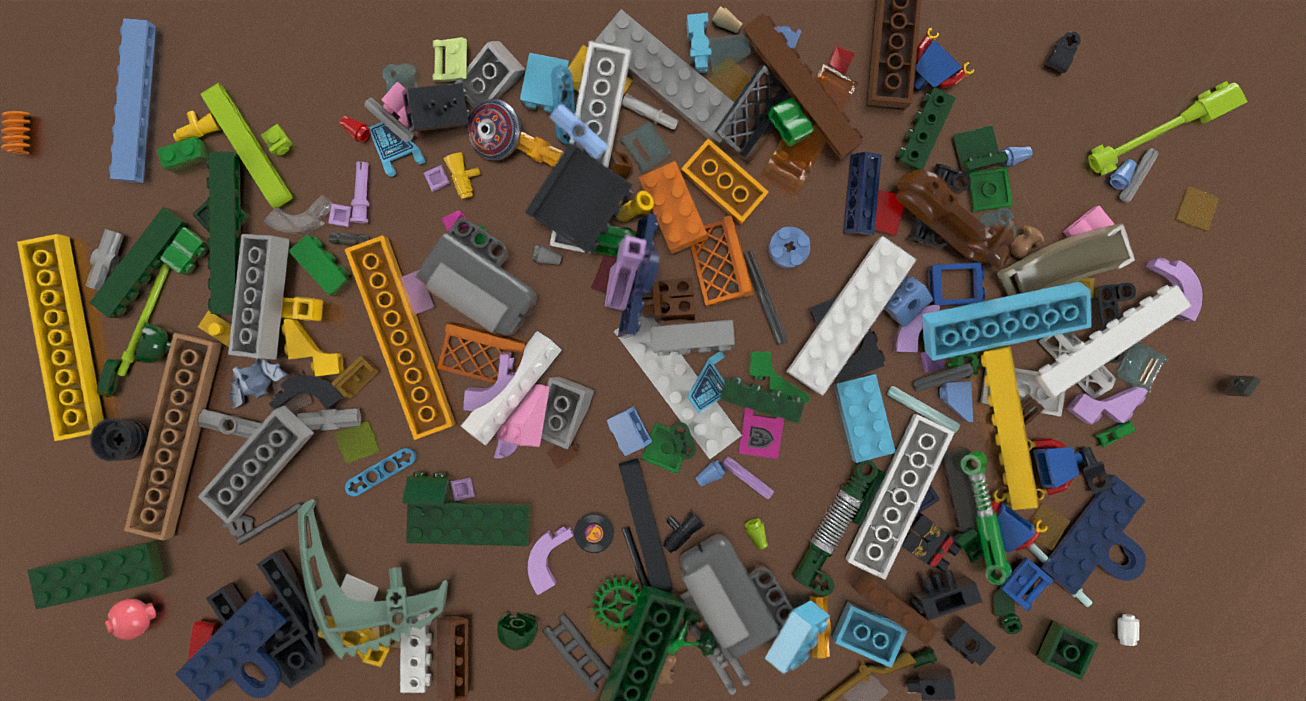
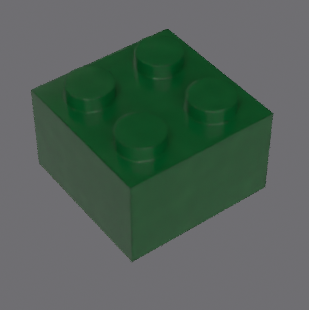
M1053 621L1037 658L1043 663L1082 681L1099 643Z

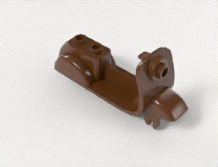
M922 169L913 170L911 173L902 175L897 183L899 192L896 196L901 204L965 257L981 263V266L988 262L998 269L1003 268L1010 256L1008 245L1015 238V232L1011 227L1016 219L1012 217L1005 226L997 222L995 226L991 225L988 227L958 204L959 197L949 189L947 183L938 175Z

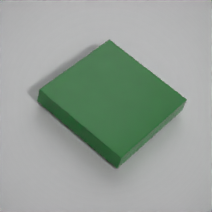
M1007 167L966 173L971 179L968 191L972 213L1013 206Z
M655 422L650 434L652 442L645 447L641 460L678 474L684 459L677 452L671 433L672 428ZM674 431L675 434L680 435L681 440L685 439L682 432ZM685 441L682 442L684 449L681 450V453L686 454L688 446Z

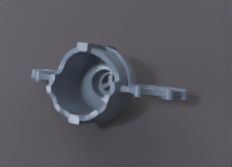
M256 358L251 367L234 368L233 378L235 381L230 382L232 391L228 395L233 402V409L245 403L244 395H255L256 399L263 397L268 393L266 390L271 383V379L276 382L287 374L280 369L279 364H271L267 359L261 362L259 358Z

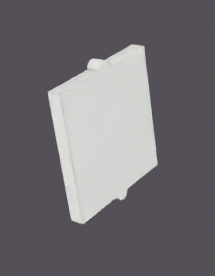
M348 574L340 587L347 598L365 602H374L379 587Z

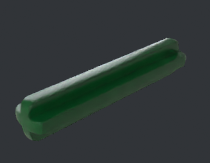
M878 469L877 476L871 483H868L869 487H866V492H863L864 501L859 509L856 508L858 512L854 511L856 515L853 514L854 518L851 517L853 523L857 525L863 523L884 479L885 472Z

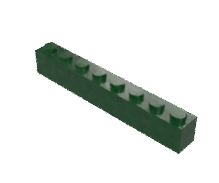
M209 152V157L206 159V165L209 169V177H207L206 181L207 188L209 189L207 208L210 209V217L207 219V227L210 230V238L207 240V247L210 250V258L207 261V266L210 270V278L208 279V289L210 290L208 308L211 310V314H233L241 243L240 157L235 152Z

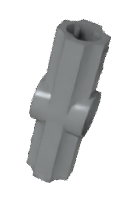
M105 229L99 248L95 249L91 255L90 263L92 267L85 286L99 290L109 278L111 272L118 266L119 256L117 254L124 237L123 234Z
M356 408L344 410L328 409L319 410V412L297 414V418L310 430L339 429V427L360 426L361 413Z
M206 409L202 410L198 418L199 427L250 438L262 424L240 418L239 416L226 415ZM229 420H232L234 423L232 430L228 427Z

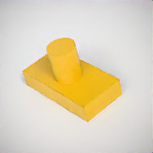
M208 310L198 328L229 347L232 324L217 314H211V311Z

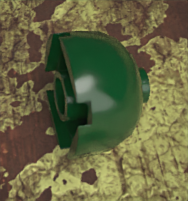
M145 322L137 349L136 362L152 364L160 361L165 353L169 354L171 342H168V334L162 327Z
M517 612V616H510V613H506L498 619L497 637L501 644L513 651L525 649L535 640L538 624L536 625V619L529 614Z

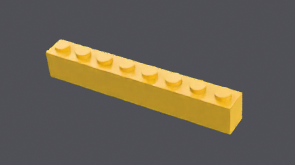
M1011 346L986 349L984 355H981L982 366L987 368L988 375H985L986 387H990L991 390L988 399L990 407L993 406L995 414H992L993 426H997L998 434H995L997 446H1001L1002 453H999L1000 464L1004 465L1006 472L1003 473L1004 485H1008L1009 492H1006L1007 503L1012 505V510L1038 508L1039 501Z

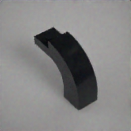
M297 376L280 384L284 392L281 390L273 395V401L269 405L275 410L287 404L297 395L309 393L315 396L326 409H332L345 397L331 384V381L325 378Z

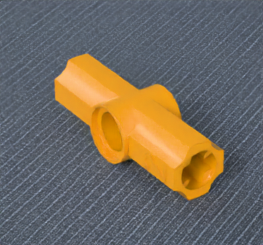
M521 131V138L516 149L526 153L528 157L540 163L544 162L554 167L563 151L552 147L550 143L539 137L534 138Z
M819 594L809 595V601L814 602L828 614L827 596ZM830 618L826 622L828 626L822 634L819 633L817 637L819 639L818 643L811 649V656L814 658L830 657Z

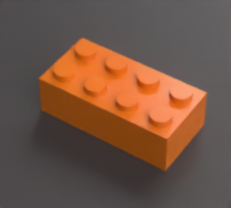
M676 161L639 177L644 191L648 192L653 198L654 205L652 210L654 215H657V222L672 254L709 238Z

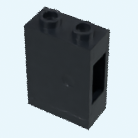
M462 83L406 88L402 91L409 132L461 127L469 124L470 111L466 108L465 103L467 93Z
M949 570L944 573L946 582L943 583L940 574L935 573L932 575L935 586H933L931 578H925L923 582L926 589L912 593L914 597L912 600L913 607L929 621L982 603L976 582L966 575L954 579L952 571Z

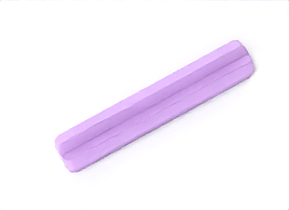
M725 458L722 463L725 468L766 499L771 498L774 491L732 458Z

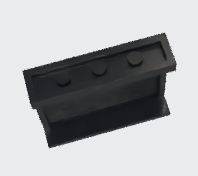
M569 143L525 213L530 217H534L588 254L590 251L594 252L600 242L597 239L601 233L605 235L611 226L609 221L612 216L616 218L622 210L620 206L624 199L628 200L634 190L631 187L633 184L572 143Z

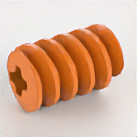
M23 111L2 113V117L7 119L1 122L2 126L7 127L1 130L2 134L7 135L1 138V141L6 143L1 145L2 150L12 154H30L23 150V148L30 147L29 144L24 143V140L30 139L29 136L24 135V132L30 131L29 128L24 127V124L30 123L29 120L24 119V116H29L30 113Z

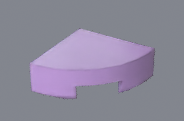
M498 440L494 458H504L511 455L517 449L518 444Z

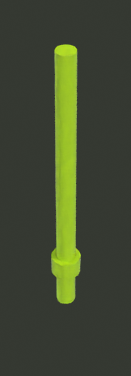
M165 263L160 268L128 348L122 354L121 359L123 360L117 372L120 376L125 377L130 363L134 362L136 357L135 351L143 334L144 324L149 320L170 269Z

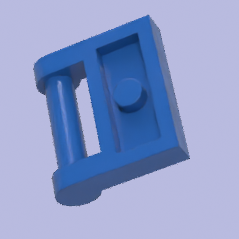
M1025 557L1011 573L1010 577L1000 586V589L1029 612L1032 608V603L1054 580ZM1038 577H1040V578H1041V581L1035 586V588L1030 592V594L1023 600V599H1022V596L1027 592V590L1032 586V584L1038 579Z

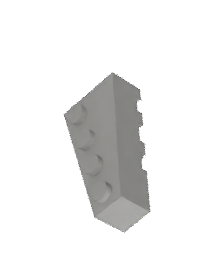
M733 320L651 327L653 352L658 353V356H669L671 352L685 355L690 354V351L708 353L711 350L730 351L731 349H736Z

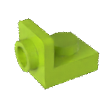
M278 124L261 134V137L269 147L268 150L276 156L288 152L289 147L293 145Z

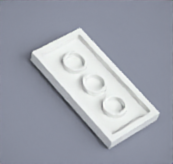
M985 368L980 403L989 404L988 395L991 394L990 387H986L985 375L988 374L987 368ZM1015 368L1020 401L1030 394L1033 399H1036L1039 404L1043 405L1044 410L1041 413L1061 416L1065 391L1056 397H1048L1034 377L1040 372Z

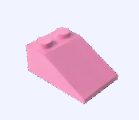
M534 384L499 428L496 439L518 445L540 447L549 386Z

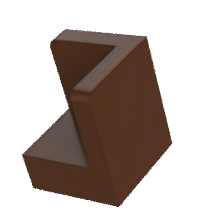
M617 151L611 152L608 168L626 179L633 168L628 154Z

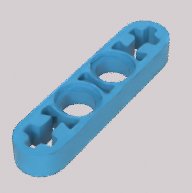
M557 65L551 72L554 110L560 104H563L575 115L572 73L570 69ZM561 71L565 73L562 79L558 78V75H561ZM563 90H566V91H567V97H566V99L563 100V101H560V99H559V94H560V92L563 91ZM555 123L557 139L568 145L571 136L568 134L564 138L563 135L566 132Z
M403 448L349 479L345 484L346 493L350 496H358L412 465L417 459L416 452L412 448ZM404 451L405 453H411L410 462L408 460L400 462L402 465L400 468L397 460L404 457ZM387 461L394 463L395 469L393 472L385 470L384 465ZM370 471H374L377 474L376 482H370L367 479ZM363 480L365 484L357 488L358 492L351 490L352 482L357 484Z

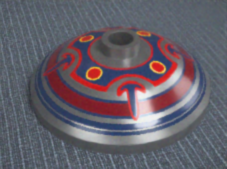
M489 99L481 102L474 108L467 125L468 139L473 150L479 156L488 160H501L514 152L521 138V122L516 110L509 103L503 100Z

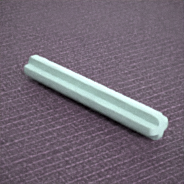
M894 386L889 388L887 395L955 433L960 427L958 422Z

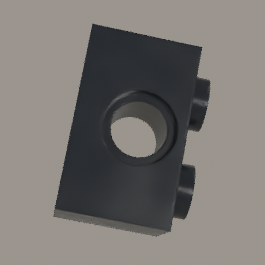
M960 617L944 635L950 640L947 644L956 651L961 649L965 653L963 657L972 665L976 662L981 666L996 649L994 645ZM968 639H972V645L965 647V642Z

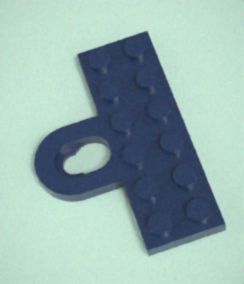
M649 213L638 221L635 238L646 240L643 261L639 264L635 273L626 309L621 314L617 336L620 338H629L639 332L641 324L638 321L639 313H642L644 308L642 297L650 292L657 276L659 254L657 251H653L655 247L653 235L657 232L658 222H656L657 215Z
M1116 475L1109 477L1113 488L1096 494L1041 567L1042 571L1072 595H1076L1097 565L1112 577L1124 581L1138 578L1145 569L1146 557L1143 549L1128 537L1123 530L1146 500ZM1115 544L1121 545L1128 556V563L1124 566L1119 563H1113L1109 557V550Z
M257 592L175 675L201 701L208 700L229 678L249 696L254 698L267 697L276 690L281 676L278 666L260 647L286 620ZM250 661L258 665L265 674V680L259 681L247 675L244 669L245 663Z

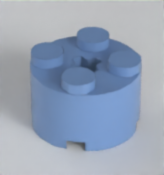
M783 227L770 239L767 247L768 255L772 263L778 268L786 270L796 268L807 259L810 253V239L802 230L796 227ZM790 244L793 250L787 252V248L784 246Z

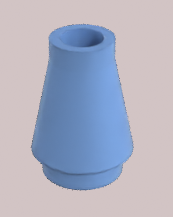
M1030 146L1006 147L1000 152V154L1007 153L1008 160L1002 164L1009 167L1029 159L1033 155Z
M1126 159L1110 176V184L1120 190L1128 187L1137 163L1134 160Z
M719 460L712 461L696 476V480L703 487L706 484L724 478L723 475L727 472Z

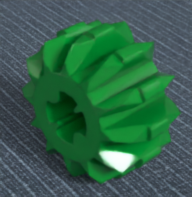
M980 351L948 357L953 360V362L948 363V366H954V368L961 366L964 363L963 358H968L966 363L971 364L973 375H978L976 368L982 369L983 367L978 364V361H981V357H977Z

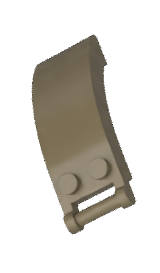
M1115 224L1080 233L1053 243L1028 255L1008 268L999 270L997 274L999 279H1002L1007 295L1012 296L1016 295L1010 279L1011 275H1014L1019 291L1022 294L1070 284L1105 271L1119 270L1135 261L1123 224Z

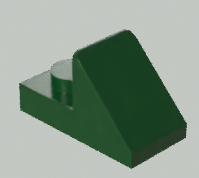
M967 527L954 537L956 539L955 542L961 547V551L971 564L984 555L980 536L974 529Z

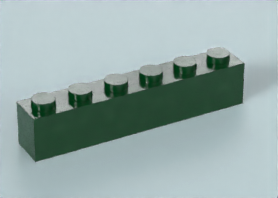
M162 207L89 303L108 318L121 317L126 312V307L130 301L137 298L140 288L150 281V275L162 265L163 261L160 259L165 250L173 243L177 234L183 228H187L190 223L173 210Z

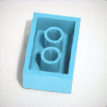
M812 601L793 610L765 659L783 674L789 670L794 671L799 664L803 665L809 658L808 651L813 649L818 643L819 639L817 637L819 633L822 634L827 628L828 623L826 622L830 615Z
M847 601L832 639L838 645L892 668L907 631L896 622Z

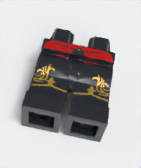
M919 513L913 520L910 528L926 540L924 541L908 530L901 546L932 568L936 567L945 572L950 563L942 557L947 551L956 556L961 547L955 542L956 539L924 514Z

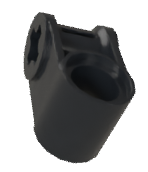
M1071 31L1059 38L1046 61V65L1065 73L1070 67L1080 45L1081 39L1079 34Z

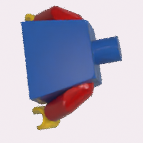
M932 28L928 29L925 37L917 46L915 70L919 75L914 79V86L919 91L928 82L933 87L938 86L939 88L956 85L974 72V69L970 72L966 70L969 62L961 66L935 41L939 33L936 36H931L930 31Z
M1052 438L1036 439L1034 442L1027 439L1029 451L1036 447L1033 452L1041 485L1044 487V489L1036 486V490L1040 491L1038 500H1042L1045 494L1053 495L1066 491L1073 478L1079 474L1077 465L1083 462L1082 455L1079 452L1074 453L1072 447H1065L1064 443Z
M999 489L995 490L992 493L994 501H991L990 505L993 506L992 509L997 514L1004 550L1007 553H1011L1014 550L1030 548L1039 537V532H1045L1048 529L1047 525H1043L1039 529V523L1042 520H1034L1031 524L1006 504L1002 503L1000 505V501L1006 499V493H1003L1002 498L999 499L997 498Z

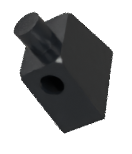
M951 669L919 672V680L907 681L908 693H921V698L924 701L956 700Z

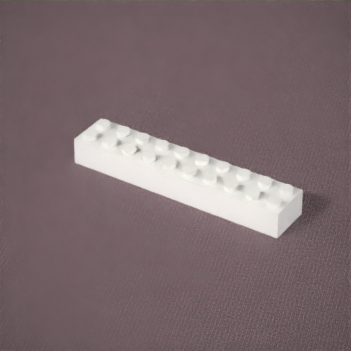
M589 41L575 116L608 145L605 152L596 160L609 167L631 51ZM577 126L574 129L576 137H582L585 133L582 126ZM571 137L570 143H572L573 145H575L576 147H578L579 149L593 157L587 150H585L577 141H575ZM552 231L551 246L585 252L555 231Z

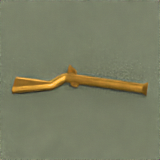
M907 650L895 658L892 668L876 665L866 666L862 660L859 668L860 672L822 701H836L859 682H868L871 673L888 675L917 663Z

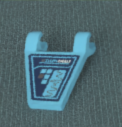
M383 122L368 127L371 130L370 134L382 161L385 173L389 177L396 175L391 161L407 154L413 153L414 159L419 165L425 163V158L419 147L412 141L408 143L403 141Z
M722 351L708 358L687 396L697 413H700L720 399L725 381L714 364L725 358Z

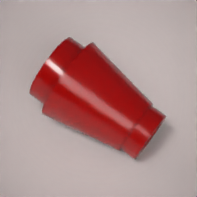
M347 116L340 120L339 125L355 141L364 142L368 139L371 130L367 124Z

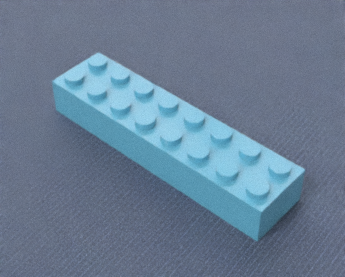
M1079 281L922 314L925 352L934 361L1091 328V290Z

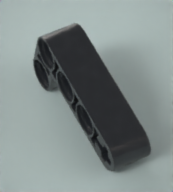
M1116 283L1094 288L1091 302L1096 331L1100 330L1102 332L1107 328L1106 325L1115 319L1120 320L1118 302L1131 300L1136 295V288L1132 283ZM1122 287L1126 290L1125 296L1121 295ZM1102 290L1106 292L1105 299L1101 297ZM1105 309L1109 312L1108 319H1105L1103 315ZM1125 351L1107 363L1121 362L1124 359Z

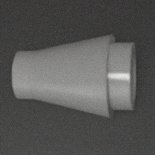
M535 244L531 260L541 264L559 265L562 254L542 244L540 246Z

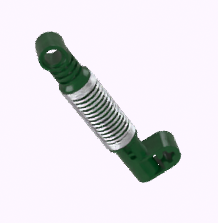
M865 460L857 463L856 469L853 472L855 476H851L852 481H848L850 484H846L839 491V496H836L837 499L832 503L833 505L829 509L830 512H827L828 515H825L826 518H823L824 521H821L822 524L818 527L819 530H816L817 533L810 540V548L793 576V579L821 596H828L834 591L835 587L832 577L822 571L821 568L826 559L832 556L836 549L835 546H838L837 543H840V536L843 537L842 533H845L843 530H847L845 528L849 527L847 523L851 524L849 520L852 521L851 517L854 518L853 514L856 515L854 511L858 512L853 506L859 509L864 501V494L862 492H866L865 487L868 488V483H871L877 476L878 468L873 461ZM866 464L872 467V472L868 475L862 474L861 471L862 467ZM818 573L821 574L819 577L821 582L827 580L828 587L824 586L821 588L819 582H816L815 586L812 585Z

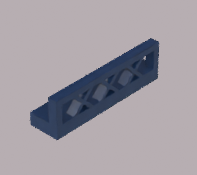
M870 152L851 154L844 234L874 235L882 158L880 154ZM854 219V227L853 229H851L852 221Z

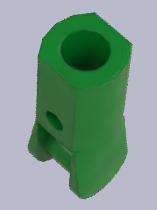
M1128 420L1095 436L1100 439V446L1105 447L1134 433L1135 428L1132 422ZM1110 433L1112 438L1108 439L1107 434Z

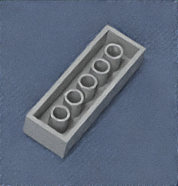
M241 234L228 355L276 359L289 239L268 235Z
M285 406L275 409L202 491L198 498L226 524H230L246 511L314 433Z

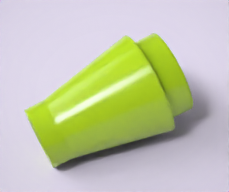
M759 518L746 522L745 531L755 544L757 550L766 548L768 543L764 523Z

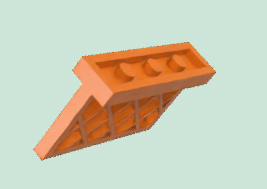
M732 215L724 217V220L704 225L705 230H709L707 233L708 237L718 241L713 251L704 247L708 239L702 241L701 245L697 243L691 246L706 307L742 296L749 297L754 295ZM723 226L724 233L720 239L711 235L714 228ZM721 244L729 249L725 258L716 253ZM702 249L711 254L706 263L698 259ZM714 256L723 260L718 270L709 266ZM726 262L734 268L730 276L721 272ZM707 268L716 272L710 282L703 278ZM718 275L728 279L722 289L714 285ZM732 281L738 284L740 292L731 294L725 290ZM711 287L721 291L717 298L709 300L708 292Z
M450 321L446 324V334L438 369L495 384L497 379L494 377L499 375V371L493 362L499 359L500 355L491 360L486 349L492 346L496 347L500 354L503 352L501 349L518 353V360L514 363V366L516 365L515 371L514 369L510 370L511 372H517L523 357L524 347L528 341L502 334H493L487 330ZM450 335L458 337L462 345L453 349L449 343ZM472 341L477 342L481 348L480 351L473 355L466 345ZM464 347L469 357L460 362L454 351ZM483 352L488 362L479 366L474 356ZM449 354H452L457 362L452 367L443 365L445 357ZM469 359L472 360L477 368L471 372L466 371L462 363ZM488 364L491 365L496 373L491 377L485 376L481 370Z

